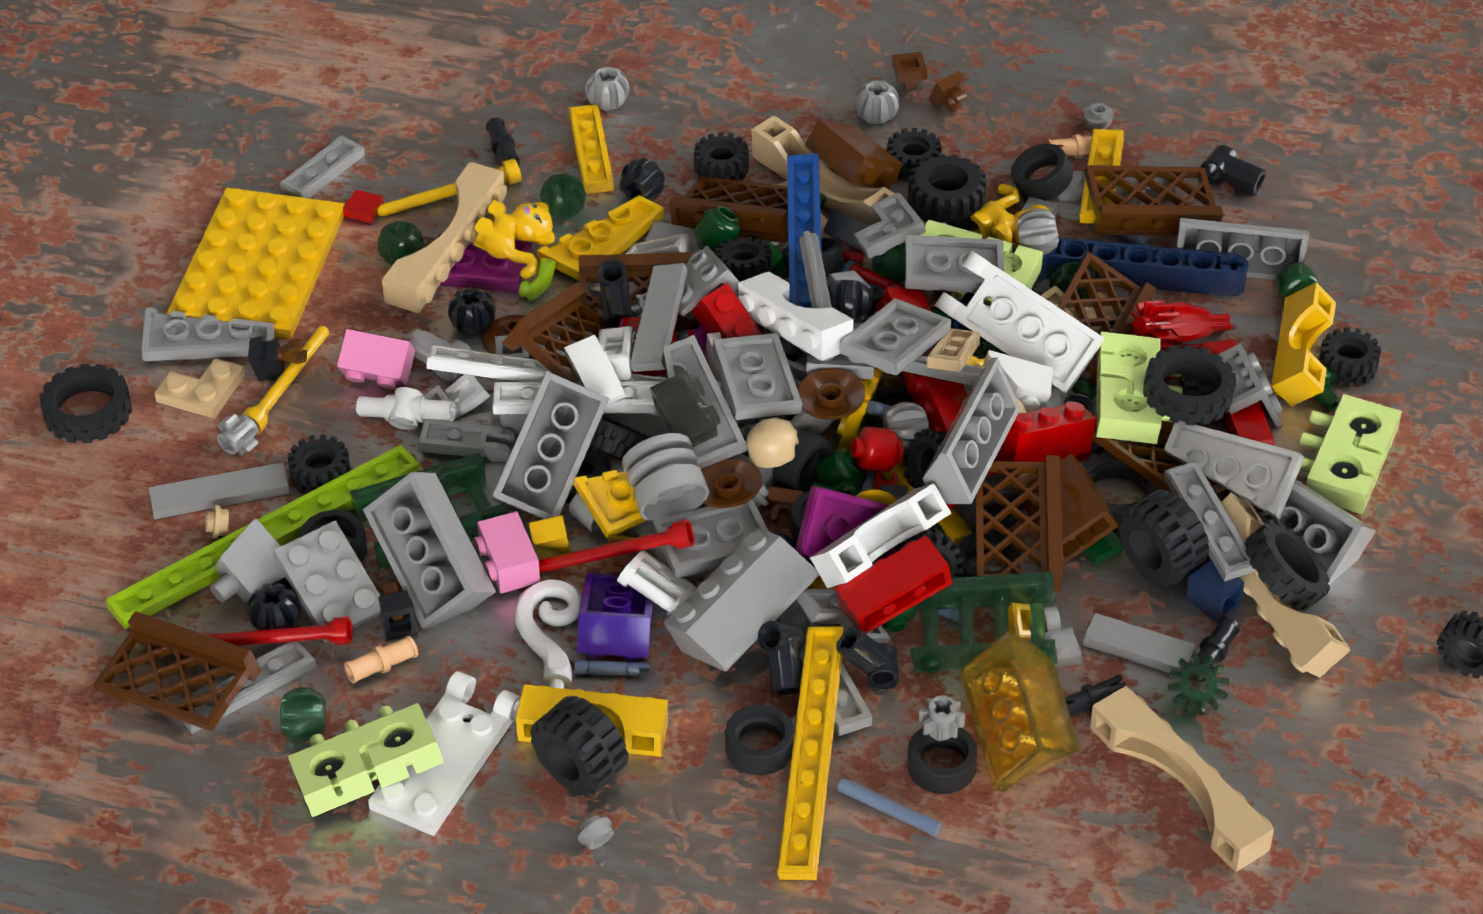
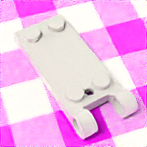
M971 251L962 265L984 279V282L967 307L943 292L934 306L970 330L981 333L980 336L1009 356L1052 367V384L1068 394L1104 342V337L980 255ZM987 297L992 298V304L989 306L984 305V299Z
M456 671L448 682L446 693L426 719L437 741L444 763L416 774L413 765L406 767L409 774L408 778L381 788V785L378 786L368 800L370 810L434 836L505 732L516 720L521 696L503 690L495 701L493 712L489 714L466 704L474 693L476 679Z

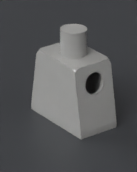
M254 519L228 547L215 566L221 578L210 586V590L216 599L222 603L236 593L244 603L249 604L252 594L256 590L261 589L263 585L268 583L271 585L278 583L285 585L288 583L273 556L274 550L281 546L257 519Z

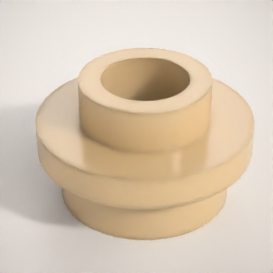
M214 505L213 512L207 511L205 532H211L212 539H218V536H227L229 510L221 509L220 505Z

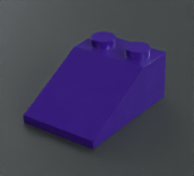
M587 573L579 611L577 653H585L587 656L595 658L605 655H619L627 660H638L641 657L648 658L654 602L631 586L627 585L624 587L617 582L620 575Z

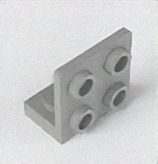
M707 245L689 258L688 263L685 265L688 272L678 311L682 317L691 311L716 287L720 288L726 283L729 284L738 297V282L740 281Z
M1240 343L1220 353L1219 355L1223 357L1222 361L1224 363L1228 362L1232 366V373L1236 374V388L1229 412L1233 414L1262 400L1276 427L1282 426L1283 424L1278 414L1283 412V409L1275 394L1269 396L1274 392L1264 371L1257 373L1262 368L1254 352L1247 355L1243 345Z

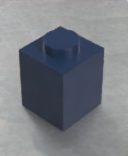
M1212 560L1202 567L1195 568L1188 576L1186 600L1216 623H1218L1221 617L1227 616L1241 605L1245 582L1238 577L1224 582Z

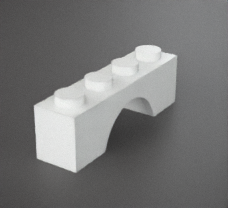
M769 271L738 282V299L753 321L773 333H778L780 337L821 361L841 354L840 341L853 332L852 318L832 307L804 308L790 303L789 283Z
M935 484L925 485L901 497L811 556L810 559L827 588L844 584L873 565L872 562L883 553L906 539L927 530L951 514Z

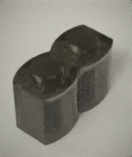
M685 371L650 387L653 403L666 424L669 433H681L688 436L693 447L718 436L717 425L721 423L714 406L710 405L707 407L702 399L706 394L698 378L692 379L688 371Z

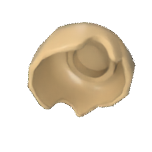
M776 417L758 422L752 427L747 436V450L750 461L755 466L763 468L779 467L791 461L795 457V444H799L797 431L789 421Z

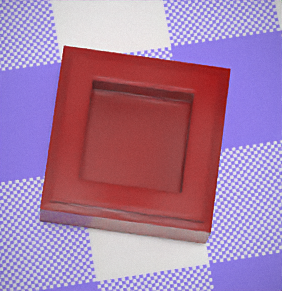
M355 189L343 207L344 217L372 224L378 215V206L385 203L384 196Z

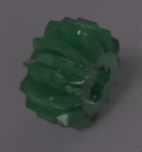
M1192 654L1191 661L1193 666L1190 667L1186 660L1181 658L1178 664L1184 673L1177 670H1171L1169 673L1171 678L1180 682L1168 684L1167 688L1170 692L1181 691L1180 694L1174 697V705H1178L1186 700L1188 701L1184 709L1186 714H1190L1193 704L1198 705L1199 715L1204 716L1206 712L1205 703H1208L1212 710L1217 711L1219 705L1214 697L1221 700L1227 699L1228 693L1217 687L1229 685L1230 679L1226 677L1217 678L1224 671L1225 667L1220 664L1212 670L1210 668L1213 661L1212 656L1208 655L1204 665H1199L1198 654ZM1193 677L1197 680L1206 679L1208 683L1205 684L1204 688L1207 691L1203 693L1199 689L1192 691L1190 687L1193 681L1190 679Z

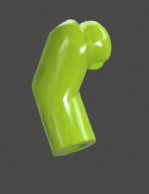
M541 258L535 280L533 282L528 280L522 281L519 287V295L527 297L528 300H536L551 285L556 261Z

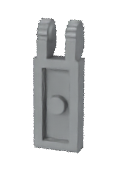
M426 419L424 420L419 437L418 451L478 458L487 457L492 462H506L512 452L510 446L515 444L516 436L510 429L490 427V425Z

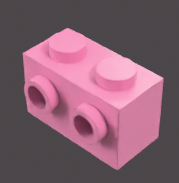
M346 329L337 367L347 380L364 383L365 379L377 381L376 385L387 389H396V385L407 387L416 350L409 341Z
M517 511L477 522L479 536L474 537L475 548L479 557H485V571L491 582L495 581L500 594L540 582L539 560Z

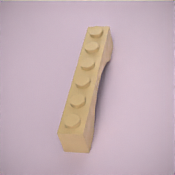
M774 115L752 129V158L787 181V156L813 154L805 146L796 129ZM819 160L820 193L827 197L824 205L831 210L839 211L869 226L878 223L879 221L874 216L871 205L895 193L885 187L864 188L850 184L828 169Z
M473 162L467 164L456 179L458 208L451 224L439 238L427 247L395 261L382 279L384 301L386 304L420 313L425 304L431 302L441 282L447 280L451 268L462 259L464 251L470 242H474L477 238L478 232L475 230V226L481 217L490 219L492 214L488 212V207L493 200L504 201L507 186L504 185L503 171Z
M1230 493L1221 501L1244 542L1264 524L1253 506L1237 495ZM1257 570L1256 572L1240 576L1241 580L1245 582L1243 591L1255 599L1258 604L1255 607L1256 611L1265 621L1271 623L1275 629L1272 632L1274 638L1291 653L1289 660L1301 673L1307 671L1320 678L1351 650L1334 624L1316 615L1298 612L1289 604L1283 603L1280 596L1274 595L1269 590L1267 583H1263L1260 580Z
M1124 686L1093 705L1090 729L1112 751L1132 755L1151 762L1170 773L1193 795L1205 815L1210 832L1211 848L1235 872L1270 851L1274 832L1270 821L1251 807L1241 792L1234 790L1221 778L1218 770L1213 766H1209L1196 753L1190 743L1184 742L1172 730L1170 724L1165 719H1160L1148 707L1146 701L1141 696L1136 695L1127 686Z

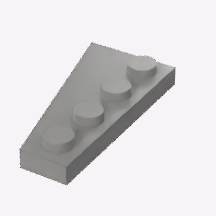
M145 307L141 348L143 361L246 357L248 356L250 338L263 336L265 341L275 339L274 324L235 318L230 322H223L216 319V316L203 315L202 319L186 317L185 312L171 311L170 315L159 314L156 308Z
M693 335L664 346L663 351L677 433L688 436L691 441L693 452L698 460L696 466L702 469L747 451V444L695 336Z
M1182 421L1174 424L1164 448L1167 455L1183 464L1197 461L1206 478L1276 519H1280L1304 460L1301 453L1196 424L1185 425L1186 422Z

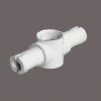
M407 387L397 388L394 395H386L385 398L359 396L356 403V411L360 417H382L392 426L403 430H414L418 427V423H424L426 419L454 421L457 412L454 401L428 400L420 391Z

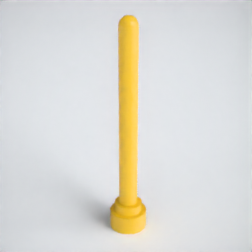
M515 158L503 161L502 165L497 166V170L503 171L504 184L512 185L522 181L521 172ZM456 182L378 206L377 213L384 217L457 195Z
M318 327L300 350H307L306 362L301 364L291 362L259 404L246 408L241 414L250 417L258 427V434L256 436L260 435L267 426L268 412L328 337L329 330L327 327Z

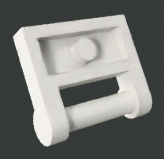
M644 550L640 551L632 559L617 579V582L624 587L627 585L631 586L666 610L668 617L698 588L683 577L675 579L670 568Z

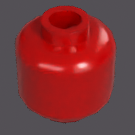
M864 427L858 437L852 439L850 453L852 457L856 458L857 465L862 470L890 472L895 465L901 463L904 449L903 441L901 438H898L893 429Z

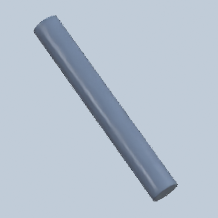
M844 777L837 786V791L936 837L941 829L942 823Z

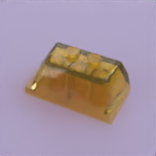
M1007 632L960 671L994 790L1005 793L1018 781L1029 779L1055 766L1080 749L1055 665L1035 645L1016 634Z

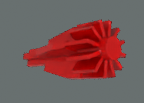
M1164 300L1144 301V303L1135 304L1138 311L1130 312V315L1135 319L1133 323H1128V326H1133L1134 330L1130 335L1160 338V349L1210 336L1212 333L1230 331L1233 326L1229 322L1231 319L1229 314H1210L1207 308L1184 302L1165 304Z

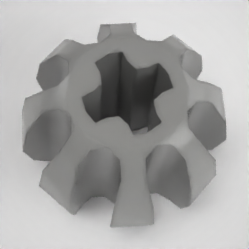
M610 66L596 68L586 79L585 94L589 99V103L591 105L598 104L599 109L604 111L618 109L628 98L629 83L625 74L618 68H611Z
M870 80L868 83L863 84L855 96L856 112L861 119H864L869 124H885L896 115L899 108V96L896 89L884 80Z
M1031 209L1024 212L1018 218L1017 228L1021 246L1042 251L1043 255L1050 253L1057 247L1059 239L1055 216L1050 211Z
M901 402L895 404L885 412L883 418V428L893 429L898 438L902 439L903 452H905V449L910 450L911 447L908 445L910 439L916 440L914 434L917 432L922 433L921 430L923 429L929 430L925 411L915 403Z

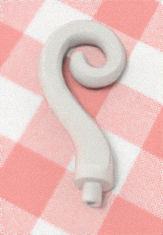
M540 581L528 587L519 597L514 612L515 624L522 638L544 663L543 685L553 688L570 689L572 669L568 656L555 641L536 625L533 619V611L536 605L545 599H563L568 603L565 609L554 610L548 601H544L539 606L538 614L541 620L548 625L565 626L576 621L579 617L582 597L577 588L565 581Z

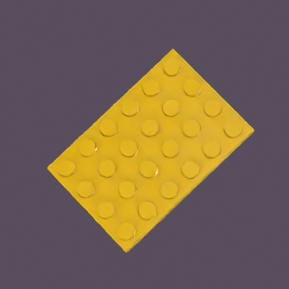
M226 187L171 302L167 315H170L171 311L185 312V316L202 319L203 315L216 316V319L223 322H230L235 318L273 323L275 337L292 339L344 219L343 207L345 203Z

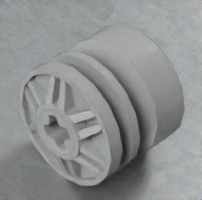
M666 433L653 436L638 443L623 456L622 466L627 474L630 486L634 488L633 496L643 519L654 521L692 511L708 498L709 489L701 469L696 466L698 460L693 452V446L688 436L681 433Z

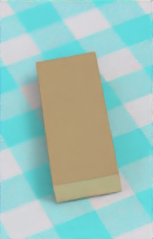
M951 328L950 332L940 339L928 355L927 368L961 372L980 345L981 333Z

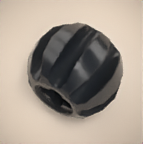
M636 158L627 163L619 175L620 190L629 201L639 195L654 201L659 198L665 187L664 172L655 161H648L646 158Z
M838 280L828 286L832 308L852 318L853 323L866 319L872 305L871 292L867 285L856 280Z
M475 287L460 289L449 301L448 317L452 326L460 333H467L468 335L483 333L494 322L496 307L491 296L483 289L479 290Z
M268 583L252 594L249 599L247 614L253 627L258 630L293 628L299 620L301 605L295 592L291 591L289 587L280 583L276 585Z

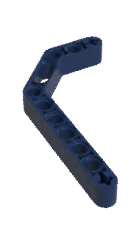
M1058 237L1059 243L1057 247L1050 253L1043 255L1041 272L1034 283L1035 285L1044 279L1071 281L1082 259L1089 251L1139 287L1148 282L1157 290L1238 296L1244 292L1249 264L1245 257L1232 253ZM1017 247L1012 249V253H1015ZM1088 265L1087 269L1091 279H1101L1099 273ZM966 292L964 297L957 301L967 307L975 294ZM954 319L953 329L972 331ZM980 336V345L977 347V349H976L975 352L973 353V356H975V357H978L979 354H980V352H981V344H982V337H981V336Z

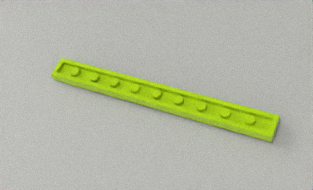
M399 445L257 520L278 544L283 546L299 538L302 525L310 517L328 510L348 512L389 490L411 472H420V464L402 445ZM248 525L105 599L107 609L121 626L127 629L130 627L128 621L135 611L152 616L216 582L221 578L215 569L218 559Z

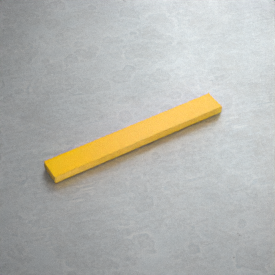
M843 626L808 627L777 870L779 880H817L842 655L836 650V642L843 634Z

